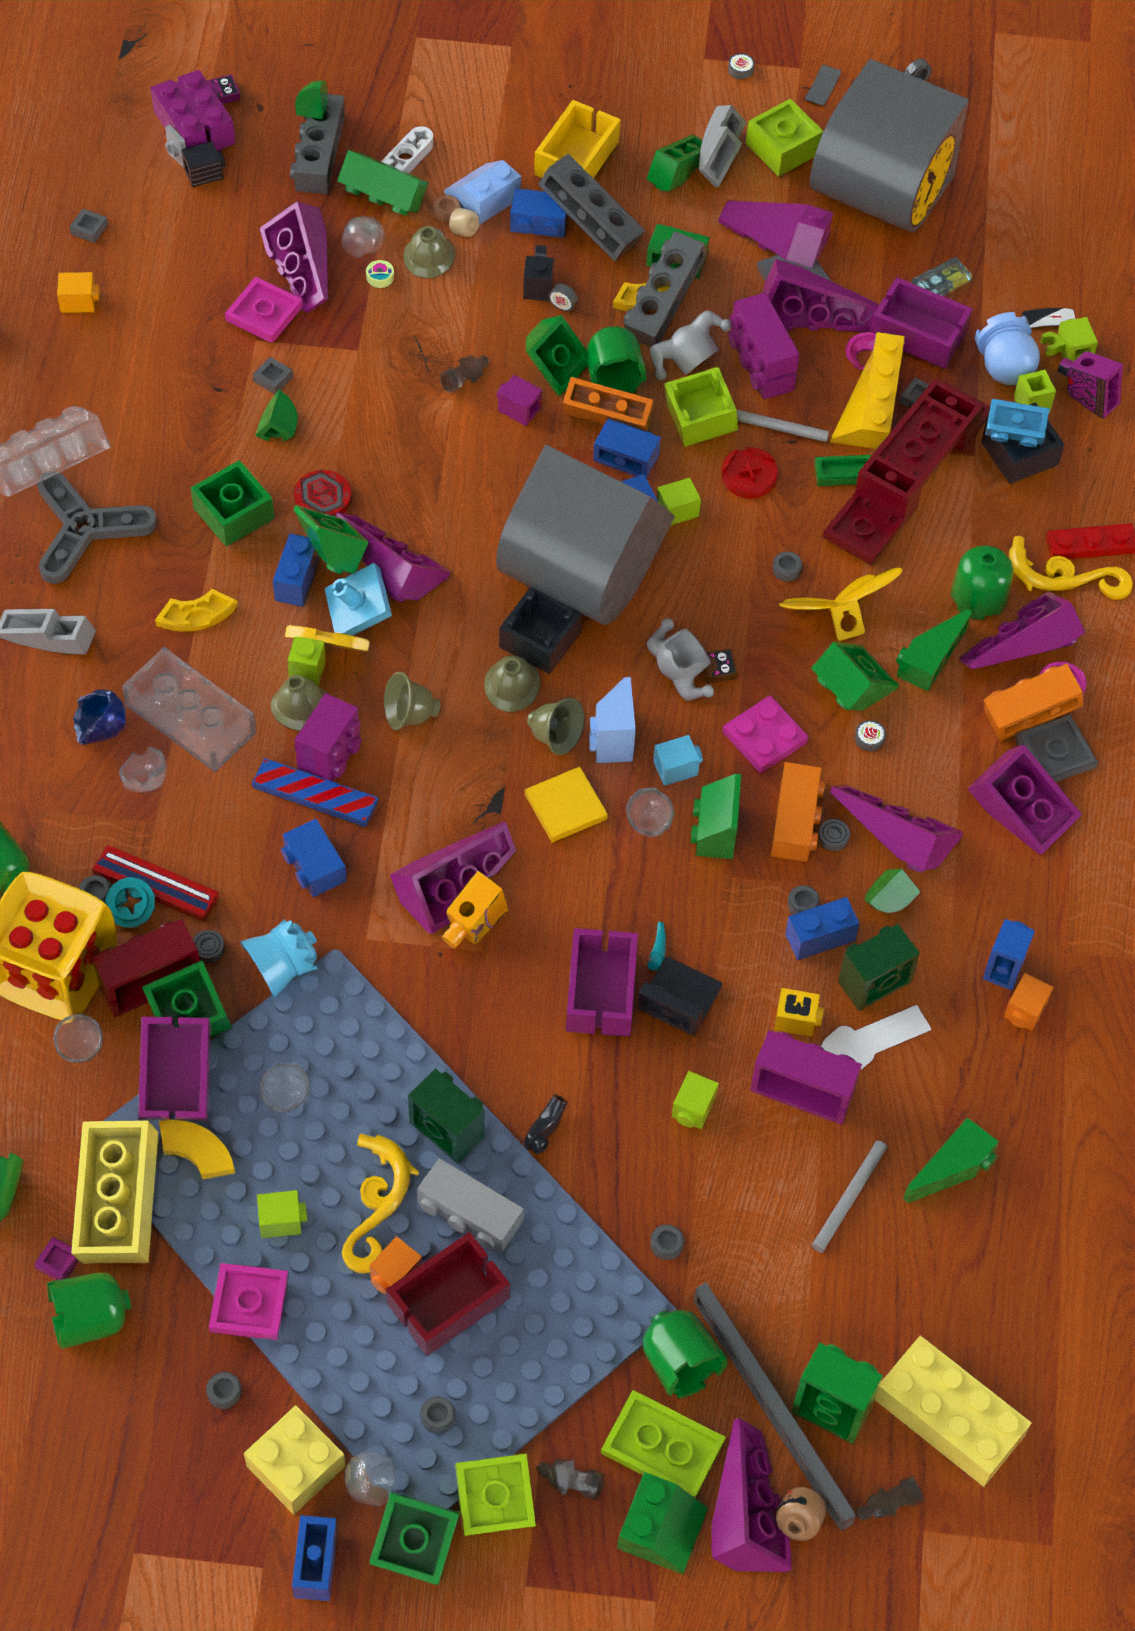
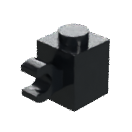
M536 245L535 256H526L523 299L550 301L549 293L553 285L554 258L547 257V246Z

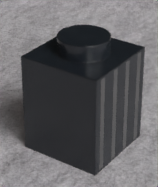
M213 141L181 150L184 170L192 188L223 179L222 167L226 166L222 151L216 150Z

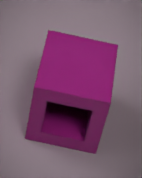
M513 375L507 383L504 382L497 391L498 411L525 426L529 424L542 408V389L516 375Z

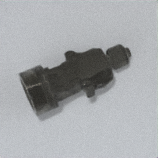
M486 356L460 358L458 362H461L460 366L456 368L450 367L440 373V382L443 388L452 393L461 388L463 382L468 379L472 380V384L475 383L483 375L482 369L488 366L489 359Z
M556 1459L552 1466L545 1462L537 1465L538 1475L543 1477L549 1476L550 1486L558 1489L562 1494H567V1489L571 1488L581 1492L583 1497L597 1501L602 1492L605 1473L592 1469L589 1472L575 1469L573 1465L576 1463L575 1460Z
M911 1475L899 1481L900 1485L886 1492L883 1488H880L878 1493L872 1494L868 1498V1506L864 1505L857 1509L858 1513L856 1515L858 1519L866 1521L872 1517V1514L874 1518H881L883 1516L893 1517L897 1515L896 1510L905 1504L913 1507L924 1502V1497L915 1478Z

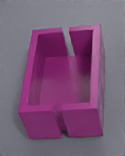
M200 70L177 77V82L171 79L150 87L155 114L164 128L170 124L185 140L186 148L207 143L206 129H209L210 142L213 141L216 150L235 144L232 118Z
M896 277L886 293V298H883L873 314L870 332L905 336L903 351L946 369L956 352V348L959 347L968 332L973 308Z
M766 292L734 301L733 314L730 315L732 327L731 332L728 333V339L733 349L736 348L739 353L742 368L748 370L754 390L759 391L763 400L794 391L797 375L795 371L798 368L799 353Z
M574 928L566 1032L595 1034V1028H601V1034L630 1037L638 933L609 931L608 951H601L603 930Z
M142 1017L138 1117L141 1120H172V1113H175L177 1120L208 1121L211 1021L209 1018L179 1017L178 1024L180 1027H175V1021L172 1017Z
M768 1030L755 1062L750 1091L842 1125L856 1089L862 1064L856 1062L848 1055H836L825 1051L823 1047L817 1044H806L795 1040L787 1033H776Z

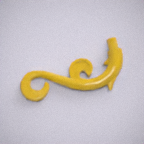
M1015 536L1013 538V546L1009 549V558L1012 561L1014 573L1023 581L1029 591H1032L1033 587L1046 591L1070 590L1106 575L1117 578L1120 583L1119 586L1113 587L1108 585L1104 579L1099 581V589L1107 598L1121 600L1132 591V578L1122 568L1105 567L1074 576L1075 569L1073 563L1061 556L1051 557L1047 561L1045 571L1049 577L1043 576L1030 567L1033 565V562L1026 557V549L1024 548L1025 538L1022 536ZM1055 573L1061 574V577L1053 578Z
M360 1133L357 1146L370 1149L372 1154L379 1155L382 1164H386V1161H388L394 1172L393 1188L385 1197L378 1195V1192L388 1190V1185L382 1177L372 1176L366 1178L361 1184V1201L367 1208L375 1210V1212L349 1235L343 1245L342 1257L346 1266L355 1273L366 1274L370 1273L369 1265L383 1251L382 1246L374 1237H367L366 1243L370 1245L371 1252L367 1257L360 1258L353 1253L355 1243L394 1213L408 1191L410 1174L418 1176L419 1171L411 1164L401 1147L393 1140L378 1134L376 1137Z

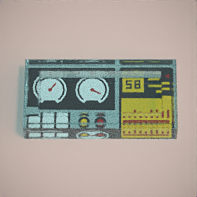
M955 257L913 278L911 283L943 296L970 282L972 274Z

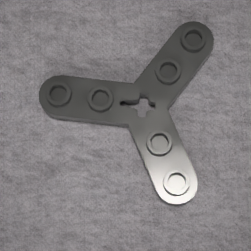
M48 471L43 473L37 480L40 496L63 524V527L39 562L40 575L47 583L58 584L65 581L93 539L145 536L156 529L157 519L155 511L148 506L137 505L90 509L62 473ZM85 521L88 522V526L83 525L78 529V524H83Z

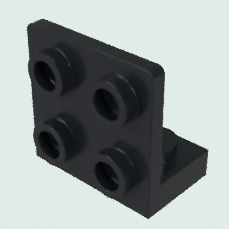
M666 957L651 984L644 982L640 989L637 1009L695 1037L722 989V982Z

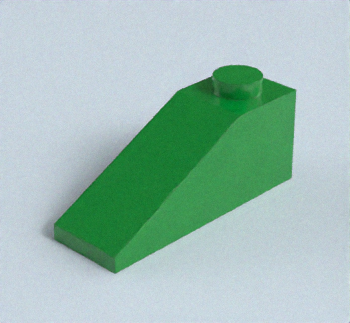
M692 134L656 150L646 180L653 183L658 190L665 192L680 187L699 167L703 139Z
M969 609L962 611L915 637L908 648L903 647L896 659V663L899 664L897 677L929 692L966 633L973 611Z
M966 1118L907 1186L903 1200L911 1203L972 1179L981 1169L988 1171L998 1158L995 1151L999 1141L969 1118Z

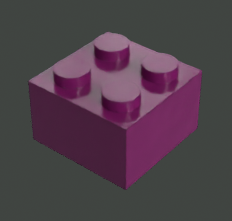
M327 693L324 694L294 739L298 770L332 782L336 777L340 778L342 776L349 756L357 753L362 742L359 732L361 722L358 718L357 707Z

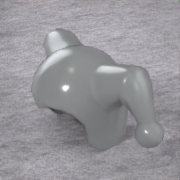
M707 310L701 313L690 325L676 330L671 339L654 344L650 348V356L656 370L655 377L658 380H664L667 377V372L663 369L664 359H672L685 375L689 374L700 363L720 350L709 334L711 326H720L726 332L731 329L732 322L729 319H722L712 311Z
M670 618L663 619L661 627L647 641L648 650L656 657L659 670L665 677L673 681L679 695L684 700L690 701L703 696L707 698L712 697L714 688L711 685L707 684L703 688H699L693 684L694 677L711 663L705 649L686 628L665 639L667 631L673 629L674 622Z

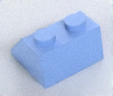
M504 160L486 163L446 188L444 194L457 198L460 202V208L475 211L480 225L512 204L515 188L521 189V175Z
M624 677L596 704L595 717H590L589 749L590 752L595 751L596 763L633 761L636 729L631 677Z

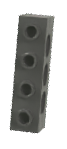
M328 94V102L323 119L304 116L306 122L301 123L299 133L301 143L297 142L295 147V159L297 160L296 163L292 162L290 169V179L295 180V191L328 194L345 118L344 96Z
M569 154L548 167L538 183L614 261L634 248L645 232Z
M674 231L670 240L666 239L663 243L658 263L654 262L648 274V282L638 290L636 295L637 302L633 310L629 309L623 321L625 328L634 333L639 342L651 347L661 342L706 257L704 243ZM674 263L681 264L678 268L670 267ZM662 286L669 287L667 291H657ZM648 310H656V311H657V312H656L655 314H653V315H646V314H645V312L648 311Z

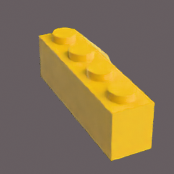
M876 333L874 348L830 442L877 449L890 434L905 336Z

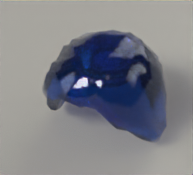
M106 689L95 690L81 696L77 700L79 706L73 718L74 731L77 733L76 739L78 743L82 746L113 739L124 729L126 724L125 706L119 696L113 691Z

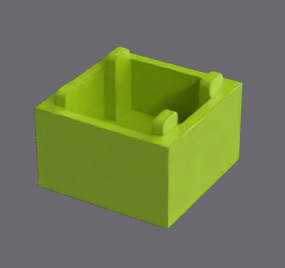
M790 98L748 121L746 145L779 177L815 157L824 131Z
M719 367L664 383L666 403L684 447L738 431L737 410Z
M527 1453L455 1463L463 1536L536 1526Z

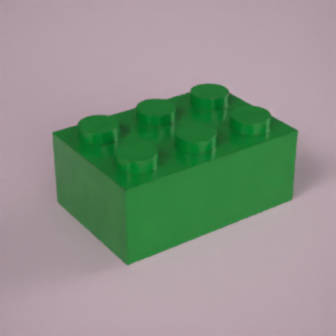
M819 1342L800 1378L791 1412L853 1445L871 1411L883 1375L878 1373V1370L870 1363L865 1361L857 1362L847 1357L841 1348L832 1344L826 1346Z

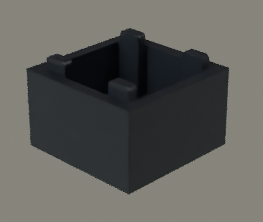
M1036 402L1030 404L1032 406L1039 407ZM1048 420L1045 440L1042 445L1037 444V447H1026L1020 445V441L1008 439V442L992 440L990 435H985L986 421L981 443L1009 484L1059 465L1065 444Z
M530 587L499 627V648L514 656L524 658L533 666L550 674L580 635L582 613Z

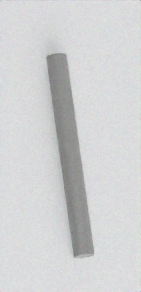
M736 409L738 422L823 442L828 440L829 431Z
M877 1140L812 1243L811 1246L815 1251L823 1253L887 1150V1145L882 1141Z

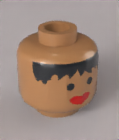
M796 1487L789 1490L783 1497L777 1510L776 1521L778 1527L783 1534L797 1541H807L814 1538L819 1532L826 1516L825 1501L817 1492L806 1487Z

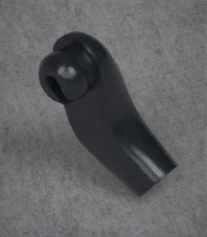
M553 1094L542 1113L533 1123L524 1140V1146L527 1150H533L534 1153L541 1154L547 1149L548 1140L546 1138L558 1127L568 1103L563 1097Z

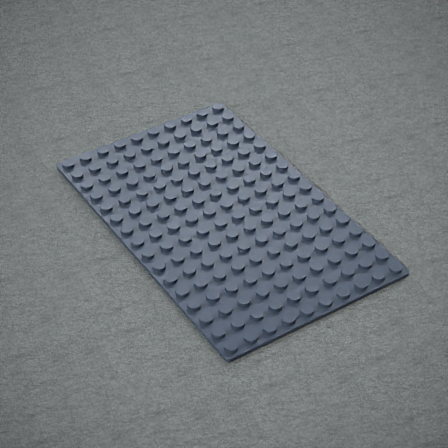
M332 950L313 965L317 966L318 969L299 977L297 976L275 998L273 995L231 1025V1029L220 1033L210 1041L208 1121H183L192 1122L208 1129L222 1141L232 1158L235 1174L202 1180L198 1168L190 1160L178 1155H164L159 1125L160 1120H141L138 1117L139 1094L104 1121H149L158 1131L151 1224L213 1296L215 1295L220 1263L288 1271L289 1278L278 1340L249 1338L389 1499L390 1493L396 1492L451 1509L459 1502L455 1463L515 1455L643 1346V1336L652 1324L651 1320L654 1316L662 1311H675L676 1308L484 1104L482 1108L485 1109V1137L458 1164L409 1123L408 1094L435 1068L441 1073H449L453 1077V1083L470 1098L477 1096L339 950ZM172 1113V1120H177L175 1113ZM360 1133L376 1137L378 1134L393 1140L401 1147L411 1164L419 1171V1175L410 1174L408 1191L394 1213L355 1243L353 1253L357 1257L364 1258L370 1254L371 1247L366 1243L367 1237L372 1236L377 1239L384 1250L397 1236L421 1255L422 1263H425L467 1234L466 1231L460 1233L451 1228L447 1220L441 1216L427 1214L417 1203V1188L439 1158L524 1208V1222L502 1253L494 1248L488 1250L482 1247L488 1254V1262L492 1260L509 1281L510 1299L429 1356L424 1354L411 1337L408 1326L404 1327L389 1308L386 1294L379 1292L372 1285L370 1273H355L343 1261L342 1249L347 1238L375 1212V1210L367 1208L362 1203L360 1196L361 1184L366 1178L372 1176L382 1177L388 1185V1190L380 1191L378 1195L385 1197L391 1192L394 1183V1172L390 1163L386 1161V1164H382L379 1155L372 1154L370 1149L357 1146ZM297 1190L299 1202H306L307 1222H301L302 1234L261 1239L257 1194ZM435 1396L447 1398L455 1408V1422L447 1432L441 1434L427 1431L423 1427L420 1418V1411L424 1402Z

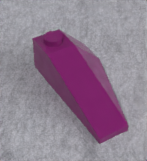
M297 201L260 227V232L266 253L270 259L275 260L279 266V273L281 276L286 277L291 285L290 290L295 296L303 300L302 308L305 312L309 313L328 300L327 232L320 208Z
M727 201L718 222L744 238L750 237L759 242L758 247L764 251L770 249L786 261L813 268L829 238L833 213L805 204Z
M775 259L763 289V293L766 292L786 330H792V327L809 328V330L835 328L837 331H870L873 314L880 305L809 270Z
M336 513V517L347 520L369 542L362 559L367 566L375 563L380 567L385 589L389 591L388 596L400 602H404L405 599L418 601L449 577L451 572L424 554L418 556L407 551L409 545L402 541L384 537L386 533L362 518L351 514Z
M1046 592L1018 610L1017 614L1019 617L1010 623L1003 622L998 626L999 631L995 637L983 638L959 659L967 667L976 669L1061 647H1068L1077 642L1078 637L1086 632L1071 602Z
M832 786L830 793L897 858L907 862L906 866L914 871L924 872L925 870L938 868L962 837V831L928 816L926 819L909 816L910 809L889 804L883 806L881 798L850 786Z
M501 822L417 859L390 874L400 903L428 933L433 934L450 924L446 913L447 909L477 871L487 878L494 876L516 849L506 822Z
M740 1418L734 1420L711 1525L712 1558L735 1571L787 1572L792 1569L790 1538L783 1534L777 1525L776 1508L779 1507L781 1502L779 1494H774L770 1487L768 1475L772 1473V1468L763 1433Z

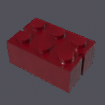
M182 919L175 922H166L159 926L157 930L145 935H136L129 939L127 943L115 948H106L99 952L97 956L92 957L99 988L114 1018L149 1003L142 988L143 986L200 961L198 949Z
M468 1232L386 1289V1299L389 1308L404 1327L408 1326L411 1337L424 1354L429 1356L510 1299V1283L492 1260L488 1262V1254L474 1236Z

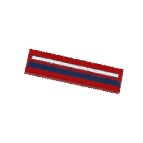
M110 845L106 846L92 868L94 875L102 876L112 883L128 877L141 879L150 885L156 896V902L205 922L219 898L218 891Z

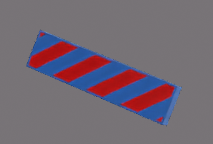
M264 758L252 781L254 789L363 827H367L378 804V797Z

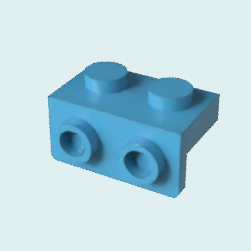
M992 399L985 435H990L992 440L998 442H1008V439L1018 440L1020 445L1026 447H1037V444L1042 445L1045 440L1049 408Z

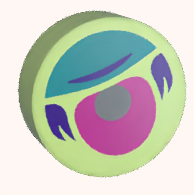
M384 260L371 262L366 268L368 283L377 288L389 286L394 280L393 266Z

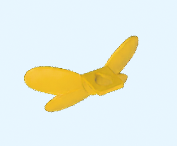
M898 567L877 576H862L849 584L835 600L808 597L790 598L779 603V606L793 610L828 609L831 612L837 640H846L865 633L857 600L886 586L896 579L903 570ZM848 610V613L855 618L856 624L851 631L846 632L841 628V620L844 617L843 612Z

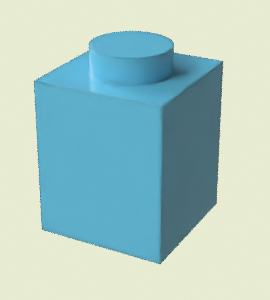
M689 735L654 745L653 762L664 786L698 776L699 764L703 761L699 746L693 745Z

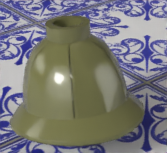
M431 226L419 229L404 250V263L407 269L420 278H434L443 274L451 267L455 259V248L452 242L445 237L441 230Z
M505 656L490 667L484 681L485 694L492 705L506 712L523 710L534 702L539 693V673L524 658Z
M396 672L389 678L386 684L384 694L385 715L390 727L393 730H400L406 725L421 724L427 721L430 716L437 717L440 710V700L434 699L432 693L426 687L411 681L405 673Z
M293 675L281 685L280 689L273 696L271 711L276 720L283 726L300 731L327 692L317 686L312 680L300 675Z
M570 697L561 699L557 703L544 704L536 711L530 712L527 718V724L535 738L548 745L551 752L559 756L567 754L574 748L581 737L585 722L583 707L580 702Z

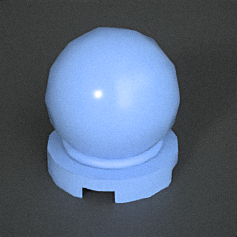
M1014 312L1001 313L987 320L988 325L982 331L978 329L974 339L979 352L984 355V364L991 377L1005 385H1017L1020 375L1033 373L1037 370L1040 352L1037 343L1031 336L1032 330L1026 316L1016 317Z

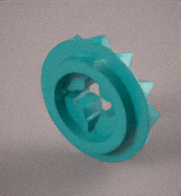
M128 877L112 885L106 895L105 904L110 908L114 922L124 928H138L142 923L149 921L150 915L155 910L156 896L150 885L138 878ZM129 893L134 899L141 900L134 905V914L129 908L122 907L124 903L128 902Z

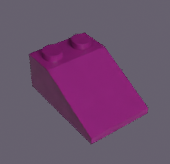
M1024 744L1007 750L968 788L988 814L1039 855L1043 854L1082 815Z

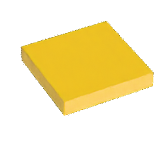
M581 767L525 789V796L552 843L607 820L608 814Z

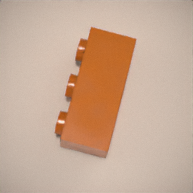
M571 377L563 400L564 414L603 425L609 418L639 430L647 431L654 411L653 399Z
M1067 663L1059 667L1053 666L1045 670L1043 674L1032 679H1022L1011 688L991 693L987 698L983 699L985 714L999 741L1002 742L1015 736L1017 732L1041 725L1083 707V691Z
M789 762L784 763L771 857L807 862L809 852L816 851L818 833L813 832V825H819L822 806H816L817 798L823 799L825 780H820L821 767Z

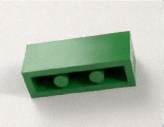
M351 150L347 152L337 180L346 185V191L356 195H360L361 192L368 194L369 201L379 205H383L384 202L393 205L391 210L406 216L408 212L418 213L429 184L428 181L365 154Z

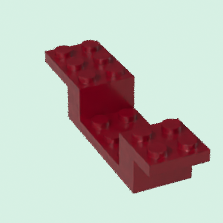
M934 378L859 470L855 493L823 532V538L866 563L873 565L917 510L924 484L953 448L963 452L988 420L990 406L946 382L942 383Z

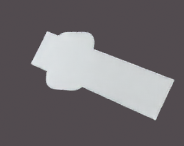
M915 1005L856 1031L848 1026H840L824 1039L821 1047L825 1051L836 1055L843 1054L852 1057L856 1062L862 1064V1070L873 1060L876 1053L932 1029L919 1007Z

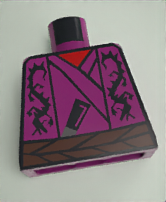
M1089 351L1082 353L1075 361L1064 358L1060 362L1058 373L1068 378L1067 393L1075 401L1102 419L1120 404L1123 364Z

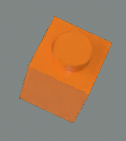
M1024 973L1007 1005L1004 1017L1019 1028H1027L1033 1031L1050 999L1054 987Z
M396 1236L369 1265L372 1285L379 1292L386 1294L388 1287L423 1264L422 1256Z

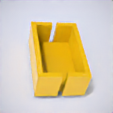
M572 100L535 151L534 175L542 178L548 167L569 154L594 178L619 143L620 119L598 111L596 114L595 133L593 132L594 108Z

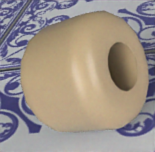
M464 208L455 209L449 220L451 232L463 237L473 236L479 228V218L476 212Z

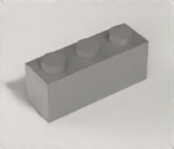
M440 1158L417 1188V1203H419L423 1211L429 1215L436 1216L437 1214L446 1219L449 1226L457 1232H470L476 1237L477 1242L488 1250L494 1248L502 1253L524 1222V1208Z

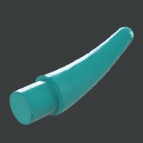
M658 922L656 939L647 964L648 968L653 971L659 970L661 963L665 959L666 935L663 922Z

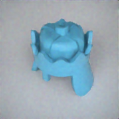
M284 919L270 933L240 941L243 949L249 953L261 972L274 998L294 977H299L318 969L317 966H313V962L317 959L316 950L312 946V944L317 942L315 936L311 931L305 933L300 925L292 923V921L286 922Z

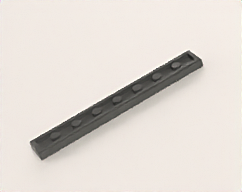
M704 1283L698 1286L693 1302L810 1485L825 1501L826 1509L839 1530L843 1531L850 1527L855 1519V1512L708 1284Z

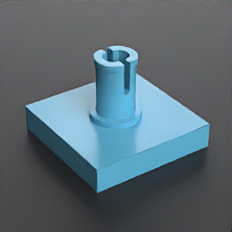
M375 563L355 572V574L337 579L332 585L324 588L334 632L353 636L392 616L381 569Z

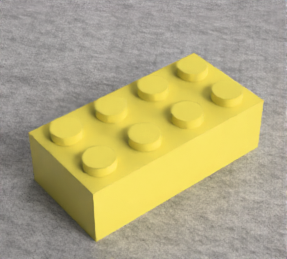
M149 1121L83 1122L71 1254L83 1264L149 1262L158 1131Z
M921 1335L881 1381L875 1397V1401L983 1487H985L1025 1437L1031 1425L1028 1419Z

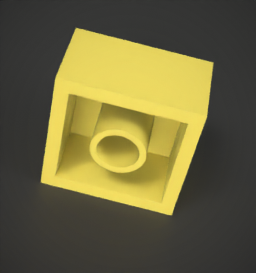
M296 1405L244 1452L246 1466L293 1515L346 1467L344 1453Z

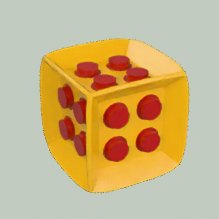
M21 872L13 880L0 900V996L54 1019L74 1022L86 1009L99 987L92 957L97 956L99 952L106 948H115L117 945V930L110 908L99 898L79 888L41 874Z

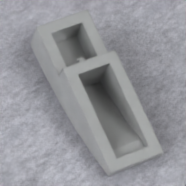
M732 105L716 106L701 145L699 170L714 187H719L742 145L738 138L747 123Z
M55 609L4 610L0 619V638L51 652L87 654L96 629L86 616H59Z

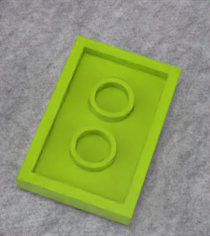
M632 1390L601 1448V1454L641 1475L647 1472L675 1483L696 1498L725 1443L726 1437Z

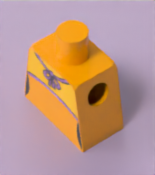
M477 871L447 909L446 913L451 925L441 935V938L454 949L464 938H467L473 944L478 943L509 911L502 888Z

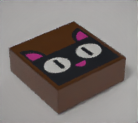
M731 649L706 652L711 662L704 669L707 683L737 679L738 673Z

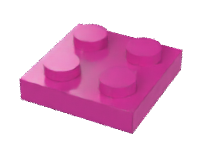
M255 277L225 312V320L273 344L303 307V300Z
M771 696L763 699L725 724L722 731L760 774L808 743L809 737Z
M220 1263L209 1331L211 1333L278 1340L289 1278L288 1271Z

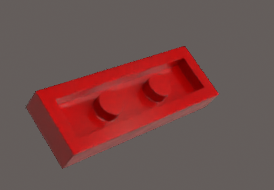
M1132 523L1049 530L1045 537L1050 558L1061 556L1067 559L1135 554V531Z

